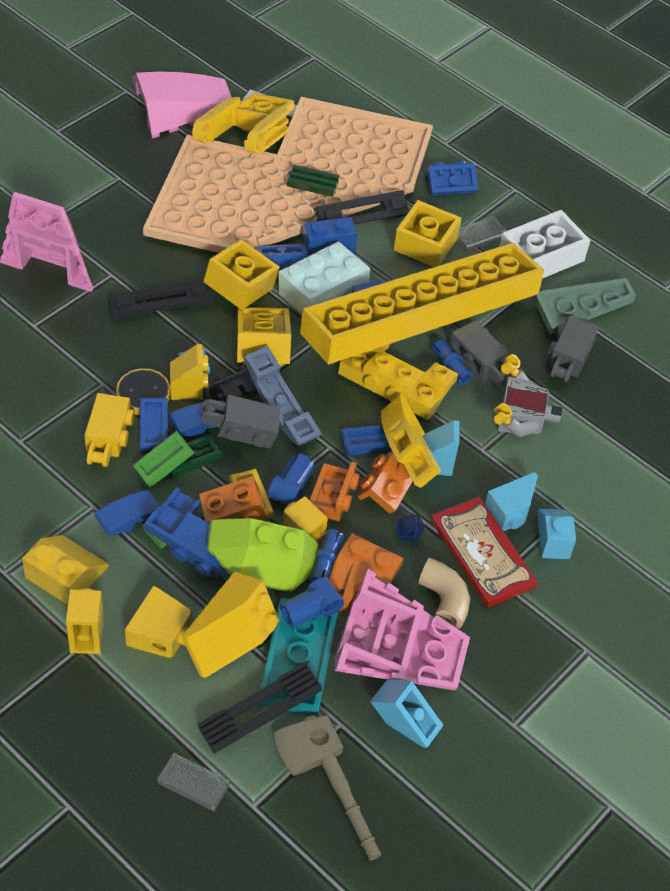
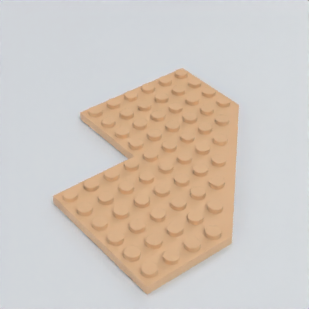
M301 97L288 127L289 132L285 135L278 154L262 152L261 154L249 153L245 150V147L214 140L208 144L196 142L192 135H187L143 227V236L218 253L242 239L255 249V246L272 245L303 233V223L317 221L316 211H314V208L317 206L404 190L405 195L412 193L428 147L433 125ZM293 165L340 175L334 196L330 197L287 187V180L290 177ZM380 203L341 210L342 216L344 218L377 206Z

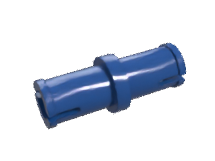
M444 339L435 342V346H432V351L443 362L442 366L458 373L457 381L460 385L468 384L471 381L468 376L473 378V373L464 365L459 353H454Z
M327 530L323 545L316 553L317 561L309 577L310 583L322 577L329 578L344 539V535L341 532L338 538H336L338 530Z

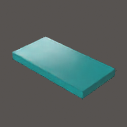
M281 597L277 612L279 623L272 634L260 690L277 681L281 675L306 662L315 678L318 679V683L322 685V691L288 711L318 717L338 612L329 617L319 615L293 628L288 626L280 610V604L289 600V598ZM284 689L257 706L270 708L289 697Z

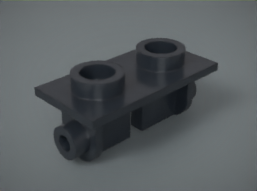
M245 364L237 369V373L230 376L228 373H224L216 377L209 392L217 391L215 393L216 400H224L225 402L228 395L242 396L239 386H242L245 394L257 389Z

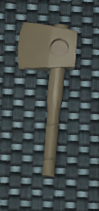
M312 715L305 718L302 722L274 732V739L279 754L293 776L322 764L369 860L372 861L379 858L381 853L375 842V837L372 836L362 816L360 806L357 805L349 783L336 758L342 754L343 745L328 715L318 718Z

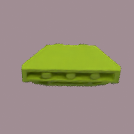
M252 518L214 519L210 521L207 550L212 556L216 557L230 575L238 572L263 580L266 588L292 592L311 576L317 561L318 543L305 530Z

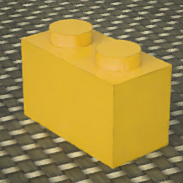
M89 588L80 590L70 589L66 616L70 653L101 654L104 629L101 591Z

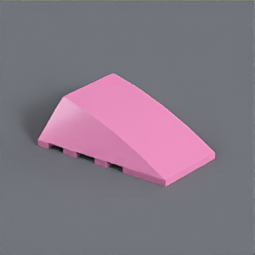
M183 72L135 73L132 76L137 95H142L147 109V125L152 139L159 137L160 132L168 130L171 133L177 131L178 126L188 123L190 126L194 125L195 121L225 99L232 98L226 81L222 78Z
M14 192L8 216L10 220L5 231L7 234L6 240L3 242L2 247L4 251L0 257V263L23 270L31 257L47 261L67 269L68 285L92 292L93 286L87 273L73 227L64 208Z
M367 569L350 607L334 657L335 671L388 680H408L414 684L456 690L470 637L438 615L433 617L423 610V605L416 600L411 602L398 593V588L390 583L388 585L375 578L377 574Z

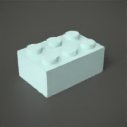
M338 241L279 271V295L302 315L303 308L351 294L353 286L368 283L370 268Z

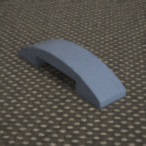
M266 346L245 355L246 366L263 402L280 407L279 426L296 446H300L321 436L322 433L309 412H303L280 375L281 367L269 347Z

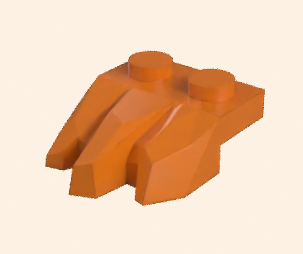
M351 534L338 554L329 576V580L344 599V605L339 611L348 612L367 569L377 574L375 578L388 585L402 566L403 558L357 535Z

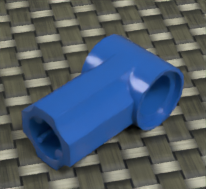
M301 453L293 455L281 476L277 475L273 479L267 497L286 506L292 502L299 501L304 485L314 470V463L308 456Z
M322 577L312 582L306 592L281 603L280 610L288 626L294 628L319 615L323 617L334 615L343 607L344 599L329 578Z

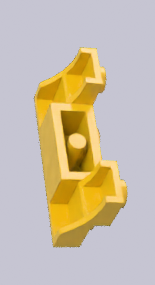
M390 344L340 361L338 374L390 401H393L400 394L404 395L413 413L426 420H429L436 412L444 396L457 381L458 373L436 362L426 372H423L386 353L385 351L389 348Z

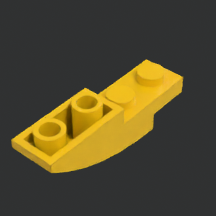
M400 394L381 410L382 425L397 461L404 464L414 484L422 488L442 470L423 438L425 432L404 395Z

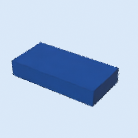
M140 398V452H150L168 438V398Z
M383 425L341 429L340 435L345 456L392 451Z

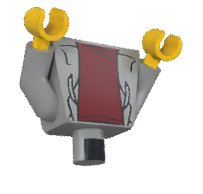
M511 354L504 359L505 363L501 366V371L504 374L511 373V376L507 380L503 403L494 409V413L497 414L494 416V422L499 425L498 431L513 433L516 437L520 438L531 434H540L545 420L559 423L562 407L547 405L549 391L535 384L521 369H518L520 367V360L516 355Z

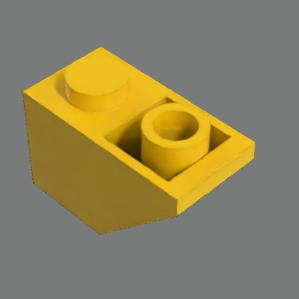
M196 344L170 362L171 400H203V389H208V373H203V371H208V355H203L202 344Z

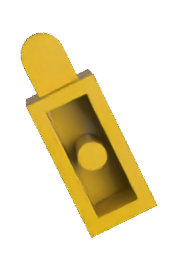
M97 393L85 432V446L88 453L87 464L92 465L95 462L102 463L103 467H108L110 457H119L121 448L127 446L129 432L126 430L128 425H133L135 411L130 408V398Z

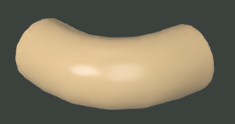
M429 557L422 570L418 584L435 591L440 596L441 602L435 616L438 615L457 629H461L468 615L470 605L467 585L456 571Z

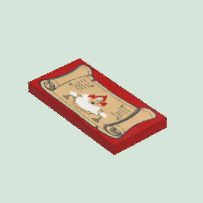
M480 497L431 515V523L487 608L537 587L538 581Z

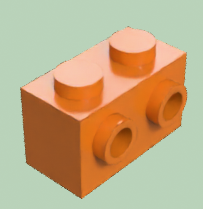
M253 476L199 494L205 521L209 524L214 519L252 518L262 520L268 518L260 488Z

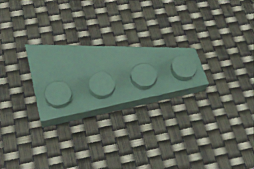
M622 278L539 291V294L534 295L533 300L549 334L552 335L558 332L561 324H567L570 316L587 321L633 303L636 294L628 279Z

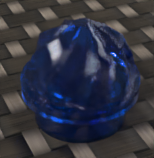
M410 512L406 515L403 514L397 520L396 530L401 539L409 542L415 541L423 534L424 523L419 515H414Z

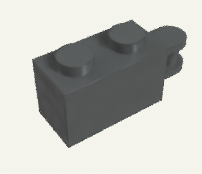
M570 316L566 325L561 324L556 336L559 340L558 342H552L548 355L551 356L549 367L553 368L550 377H560L564 379L563 382L568 383L571 375L578 378L593 347L599 326Z
M476 320L452 332L449 346L454 353H459L464 365L481 382L490 379L498 387L503 386L508 377L511 376V373L504 374L501 371V366L505 363L504 359L509 355L505 346L500 344Z
M228 395L225 402L208 399L202 403L204 412L201 414V421L204 424L219 427V437L270 449L279 433L280 407Z

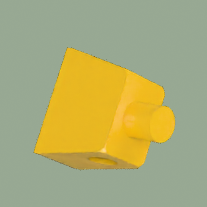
M153 586L125 629L126 645L167 658L174 657L180 645L185 646L182 635L192 624V611L159 588Z

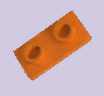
M393 451L386 455L380 454L371 465L373 470L361 481V490L357 495L360 500L370 496L389 514L396 511L412 483V479L404 464L397 461Z
M351 462L348 470L323 464L310 501L327 518L340 521L343 511L348 512L352 501V496L349 495L350 490H356L360 474L356 473L357 463Z

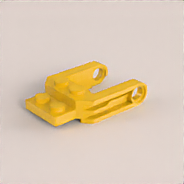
M258 93L251 94L243 101H240V97L227 98L195 121L192 132L193 139L196 142L208 144L230 127L237 126L244 131H250L247 140L244 141L245 150L249 153L261 154L289 132V128L286 126L288 124L286 116L294 110V100Z

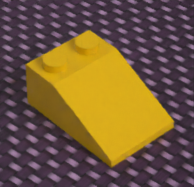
M246 307L243 310L238 308L237 362L245 365V355L268 346L280 366L290 364L291 326L289 308Z
M234 572L182 635V639L200 677L206 678L262 644L276 628L279 619L263 580Z

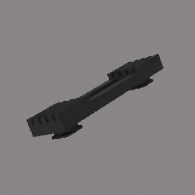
M404 190L326 204L314 208V211H316L315 216H317L316 220L323 221L343 218L341 210L376 203L383 205L381 208L384 211L351 217L354 225L404 216L409 213Z
M204 280L108 295V304L112 319L115 321L138 317V314L185 306L194 308L213 305V294L210 286L204 283ZM182 293L185 295L184 297L136 304V301Z
M304 662L281 675L277 681L227 710L224 708L197 725L215 754L321 692L322 685L318 683V679L315 678L307 663ZM284 689L289 695L286 699L238 727L234 725L233 719Z

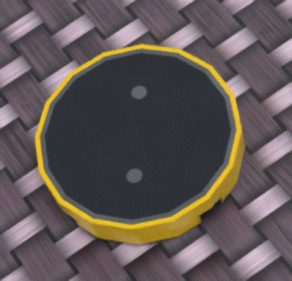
M137 369L121 377L117 383L116 394L120 397L130 398V408L135 411V415H140V398H168L169 402L170 385L167 378L160 372L152 369Z

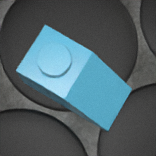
M456 420L423 435L425 442L442 470L437 475L452 476L459 446V421Z
M535 472L488 491L485 505L503 532L511 528L517 529L525 523L538 478Z
M538 509L537 518L541 558L570 559L576 542L574 517L566 510Z
M387 679L370 701L386 724L423 748H427L443 727L440 719L412 681Z

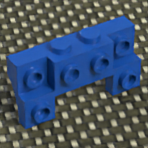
M176 487L168 499L150 515L145 522L144 531L168 544L171 554L176 559L193 564L202 575L212 576L217 580L219 577L228 580L231 575L222 567L216 557L212 556L207 550L210 524L194 515L199 509L201 501L191 499L181 493L180 489Z

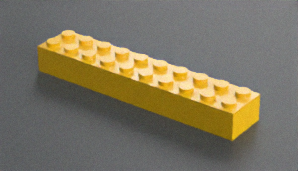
M510 243L303 308L300 334L329 365L539 294L544 269L515 243Z

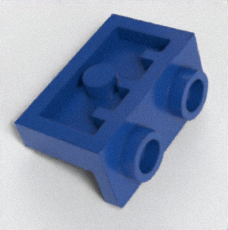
M465 161L455 162L452 165L434 163L425 172V179L429 181L431 196L477 193L478 191L475 163L467 164Z
M304 244L255 246L258 252L280 267L279 271L308 257Z

